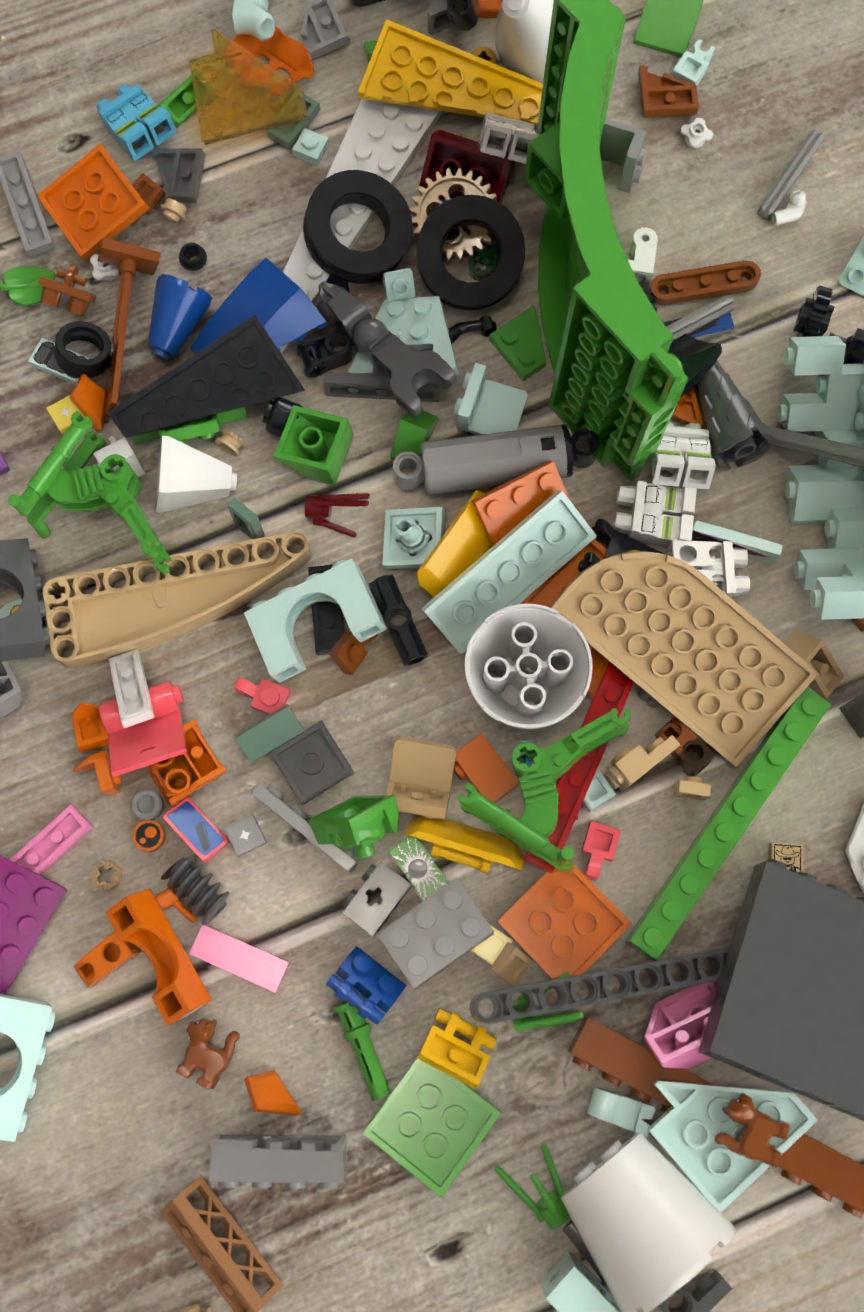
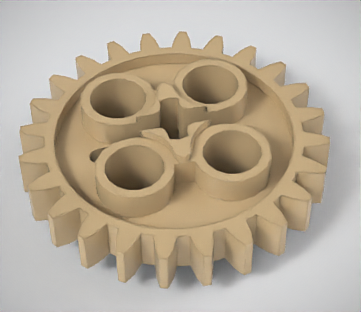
M447 168L446 177H442L437 171V180L435 182L427 177V189L419 186L418 191L421 197H412L413 203L418 206L410 208L411 215L416 216L412 218L413 227H417L412 231L414 237H419L429 212L443 203L439 200L440 196H443L447 201L451 199L450 196L453 192L461 191L464 195H480L496 201V194H489L491 185L486 184L482 187V176H479L474 181L473 172L470 170L465 177L462 175L461 168H458L456 175H452L451 170ZM466 225L465 227L471 232L470 235H466L462 227H459L455 230L460 233L457 239L452 241L446 239L444 241L441 251L442 257L446 254L448 263H451L454 255L458 256L460 263L463 262V254L466 253L471 259H474L473 250L476 249L478 252L483 253L482 243L491 245V239L488 236L491 233L483 227Z

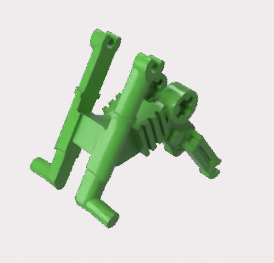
M79 411L74 412L71 416L72 424L56 446L51 448L48 457L28 482L27 489L21 497L16 494L9 496V505L14 507L20 515H27L28 523L34 527L41 538H48L51 534L44 520L57 504L60 508L67 511H90L91 513L95 512V510H102V508H110L133 531L141 544L144 554L153 559L155 568L160 573L170 572L168 565L162 563L164 561H171V557L147 522L146 514L135 500V497L139 495L142 489L140 479L132 470L127 460L117 454L106 457L100 467L96 463L92 467L87 466L86 469H83L93 456V453L105 447L106 440L102 435L97 437L94 431L90 430L93 422L89 416L83 418ZM88 430H90V431L86 434L85 439L82 441V443L79 445V447L77 448V450L74 452V454H73V455L71 456V458H70L69 455L72 453V451H73L74 448L77 446V444L80 442V440H81L82 437L85 435V433H86ZM118 465L120 469L113 473L112 468Z
M613 708L610 712L572 734L563 737L548 748L541 749L530 742H524L515 747L512 753L513 769L515 775L519 778V786L524 800V813L520 819L511 815L510 810L502 809L478 793L471 784L465 785L466 791L469 792L468 798L462 794L458 795L462 810L467 814H473L497 830L498 835L503 834L535 857L542 858L560 871L570 872L573 869L571 859L574 857V850L569 846L560 850L551 844L547 838L554 832L558 821V792L555 781L585 755L616 737L624 736L627 733L628 723L631 718L630 710L625 709L624 717L618 718V711L616 708ZM527 758L528 761H533L534 765L528 767L526 763H522V759Z

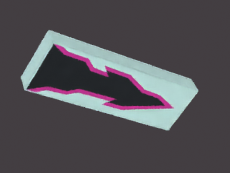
M698 520L693 524L691 541L720 543L732 541L733 547L747 549L749 558L773 564L781 555L783 545Z

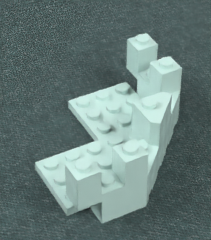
M838 336L790 337L789 347H786L784 351V364L794 376L817 375L815 380V390L817 393L783 394L782 404H779L777 407V420L785 430L793 432L815 431V437L864 448V364H843L846 344ZM816 456L819 465L788 466L785 469V496L788 499L790 524H825L824 532L828 542V549H801L799 551L798 561H795L793 566L794 577L799 580L804 590H811L810 604L812 608H815L821 620L864 618V468Z

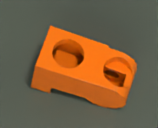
M114 931L74 965V969L87 988H91L126 962L134 959L142 951L138 946L120 940Z

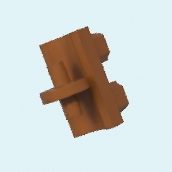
M71 264L68 271L58 268L56 277L64 279V284L40 276L38 285L43 286L42 303L58 307L62 293L70 295L71 298L67 311L80 316L85 315L90 302L95 303L97 295L74 287L75 283L85 286L87 278L78 275V266Z

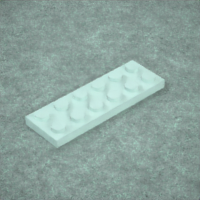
M558 489L421 609L453 647L462 654L467 650L472 635H474L486 618L505 607L520 604L596 538L597 535L564 492Z

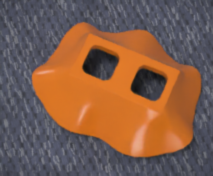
M276 26L273 36L267 41H260L253 35H236L225 54L226 62L236 68L242 82L246 86L265 87L276 96L284 95L299 80L310 78L314 74V66L307 48L302 43L286 36ZM260 55L270 61L262 70H257L251 65ZM281 69L290 74V77L283 84H278L271 79Z

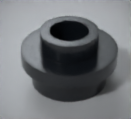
M187 243L180 250L179 261L184 269L197 271L205 266L207 254L205 249L197 243ZM191 257H197L194 260H189Z

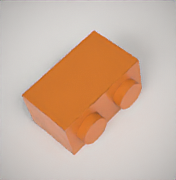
M482 733L457 751L454 766L456 776L461 781L466 778L469 784L476 788L478 793L493 803H497L518 787L519 781Z

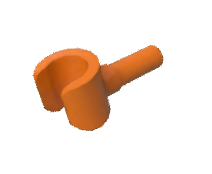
M167 888L156 896L157 901L164 910L174 905L192 923L197 919L193 912L186 908L183 902L176 897L174 889Z

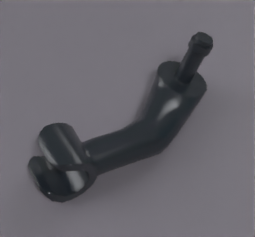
M488 315L482 316L479 320L459 322L448 329L451 344L462 334L481 330L482 336L489 337L491 333L497 330L496 322L492 321V318Z

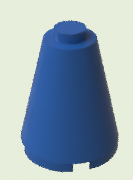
M161 274L156 280L148 338V347L152 349L151 354L163 360H168V357H175L212 301L211 295L203 289L197 287L195 291L188 286L189 282L166 274Z

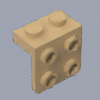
M398 737L395 740L390 779L385 795H395L398 813L423 815L429 819H445L457 753L454 746L405 737Z

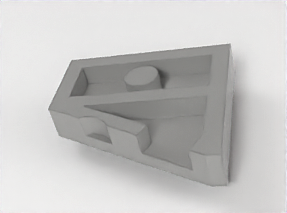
M313 0L305 4L303 15L305 22L302 25L301 36L303 39L302 44L309 51L311 60L349 43L332 0Z

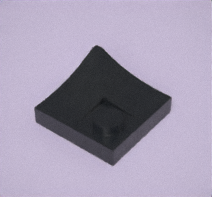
M686 333L671 344L668 354L672 353L680 360L683 372L688 377L681 397L688 393L711 369L722 353L721 344L704 342Z

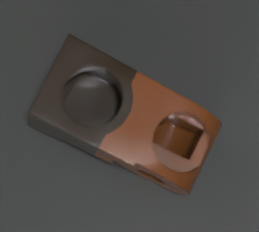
M672 718L655 733V737L658 739L661 736L665 741L673 735L680 746L671 755L683 767V772L687 776L696 777L712 762L715 754L690 728L688 729L677 718Z

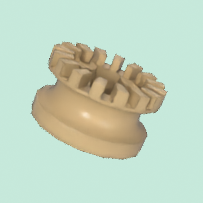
M223 429L221 431L222 437L217 438L215 443L226 453L237 456L239 453L238 448L244 446V441L237 434L233 436L234 432Z
M112 861L99 862L91 871L92 883L100 889H112L122 879L120 866ZM102 868L106 870L113 869L114 873L111 875V883L100 881L99 878L103 875Z

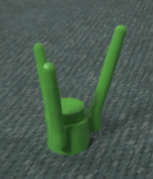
M566 972L555 979L570 977V974ZM550 986L547 987V988L544 990V993H546L547 991L551 990L552 987H550ZM524 996L518 997L519 1004L512 1006L515 1011L519 1012L524 1009L526 1005ZM570 1012L549 1016L539 1014L512 1020L517 1032H522L539 1027L575 1024L578 1021L577 1019L583 1018L584 1014L583 1012Z
M543 1144L541 1148L557 1195L554 1191L548 1193L537 1175L532 1174L530 1178L542 1197L538 1201L540 1207L499 1166H496L494 1171L534 1212L538 1221H545L550 1230L567 1222L570 1219V1215L560 1198L565 1192L548 1146Z

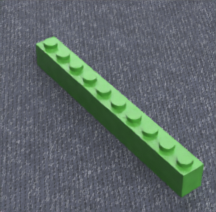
M807 687L777 720L624 942L650 961L658 960L831 706V703Z

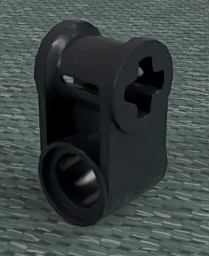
M333 330L315 339L306 340L296 347V354L302 358L305 365L304 373L308 378H315L323 375L324 372L347 365L353 358L350 338L342 330ZM337 346H344L342 350H333Z

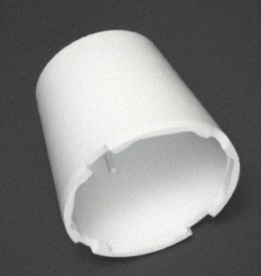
M639 1132L623 1145L617 1140L600 1156L602 1161L597 1166L592 1161L580 1170L573 1178L576 1183L560 1197L621 1312H637L636 1310L640 1307L644 1312H649L699 1273L712 1260L708 1252L716 1244L720 1248L725 1247L736 1231L734 1226Z

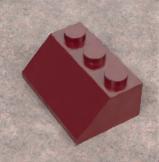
M439 129L431 134L419 186L427 189L426 178L428 177L435 182L437 180V171L442 177H446L447 168L451 170L452 175H456L458 168H461L462 175L466 177L467 173L471 170L473 172V180L475 181L479 176H482V187L490 184L491 191L489 194H496V201L501 204L515 161L508 159L507 153L505 158L480 152V142ZM455 191L451 194L450 198L462 196L464 193Z

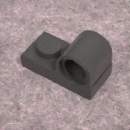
M715 1270L712 1274L707 1272L702 1275L696 1282V1289L692 1293L684 1285L674 1293L683 1295V1301L679 1307L669 1308V1298L660 1303L659 1306L663 1312H710L733 1288Z

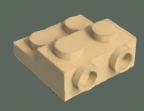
M672 735L665 741L660 736L645 750L640 744L633 750L627 746L609 762L612 767L604 774V777L614 789L619 788L623 792L669 756L680 744Z

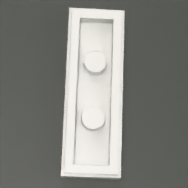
M138 649L109 658L120 720L124 728L155 718Z

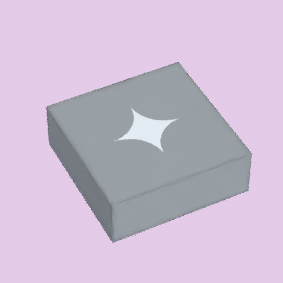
M253 814L224 828L238 857L267 843Z

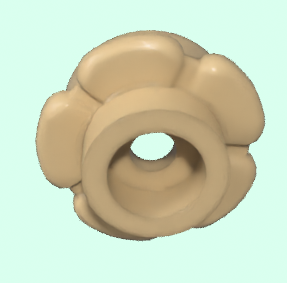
M166 198L164 205H160V208L164 210L162 215L168 220L178 223L179 219H186L184 215L187 208L171 198Z

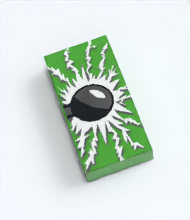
M408 837L389 851L423 901L449 883L418 838Z

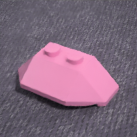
M719 981L690 986L655 1003L644 1040L661 1067L690 1069L711 1059V1057L698 1051Z

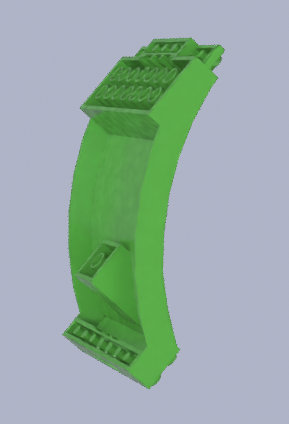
M554 0L537 133L540 135L528 144L524 177L527 184L546 203L539 243L538 296L542 330L555 374L548 406L568 426L572 433L581 429L593 431L599 439L596 460L603 468L613 461L630 481H634L639 477L643 466L654 458L688 381V377L683 372L680 360L674 354H668L674 336L660 319L634 275L618 239L605 193L600 141L626 17L621 9L614 6L609 0Z

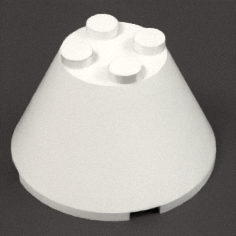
M538 604L508 606L486 618L474 635H472L465 655L466 681L477 704L495 720L520 729L543 728L556 724L568 717L584 699L592 678L593 664L591 651L581 630L575 623L572 624L567 618L559 614V611Z

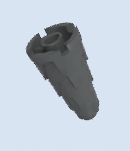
M716 361L707 374L697 383L698 395L706 427L709 430L714 457L720 467L731 469L728 462L735 461L737 467L749 464L764 455L769 450L767 441L773 444L774 439L769 428L760 420L749 401L741 395L729 374L725 373L719 362Z

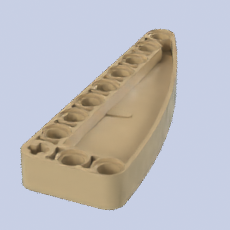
M288 532L170 555L171 561H164L162 563L167 564L170 568L168 573H160L155 568L153 559L50 579L43 587V598L47 626L50 633L51 653L65 667L78 668L108 661L109 658L135 649L141 651L189 633L250 602L309 561L311 556L308 540L300 532ZM300 544L303 546V550L299 553L289 552L293 545ZM264 551H274L271 558H260L261 553ZM234 557H245L244 561L241 564H231V561ZM206 562H215V565L211 570H202V567ZM185 567V572L181 576H173L176 568ZM156 573L155 578L151 582H143L147 574ZM121 578L126 579L122 587L114 588L117 580ZM96 584V588L92 593L85 594V589L89 585ZM65 591V593H61V598H56L60 596V592ZM65 618H70L69 625L59 629L60 622ZM74 646L73 654L64 658L63 653L65 649Z

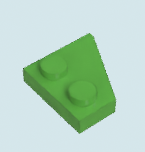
M534 306L490 334V342L522 381H525L546 367V357L537 312Z

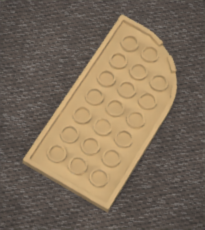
M635 551L620 553L602 559L578 574L550 605V608L559 611L558 613L567 618L572 624L575 623L593 648L735 767L738 766L819 674L701 572L684 561L656 552Z

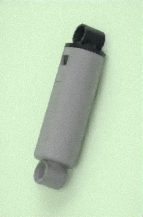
M562 424L422 442L420 445L421 456L407 451L396 456L393 462L394 479L396 484L404 490L416 489L421 483H424L426 493L428 495L498 487L549 460L554 461L561 478H568L573 475V466L586 468L594 463L599 448V439L593 431L588 429L578 430L570 437L568 426ZM585 446L589 451L581 452L576 447ZM405 468H413L415 470L412 474H404L401 471Z

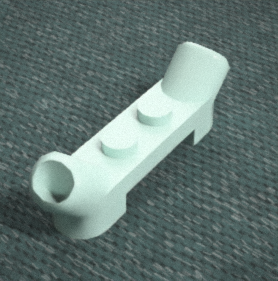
M268 0L234 1L233 24L237 35H253L260 41H267L273 36L275 21L273 16L267 12Z

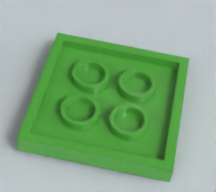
M416 1058L362 1134L442 1198L501 1112L465 1083Z

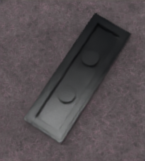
M333 565L308 567L309 576L316 573L321 574L331 569ZM321 601L311 604L316 655L329 654L344 633L343 612L340 606L333 602Z

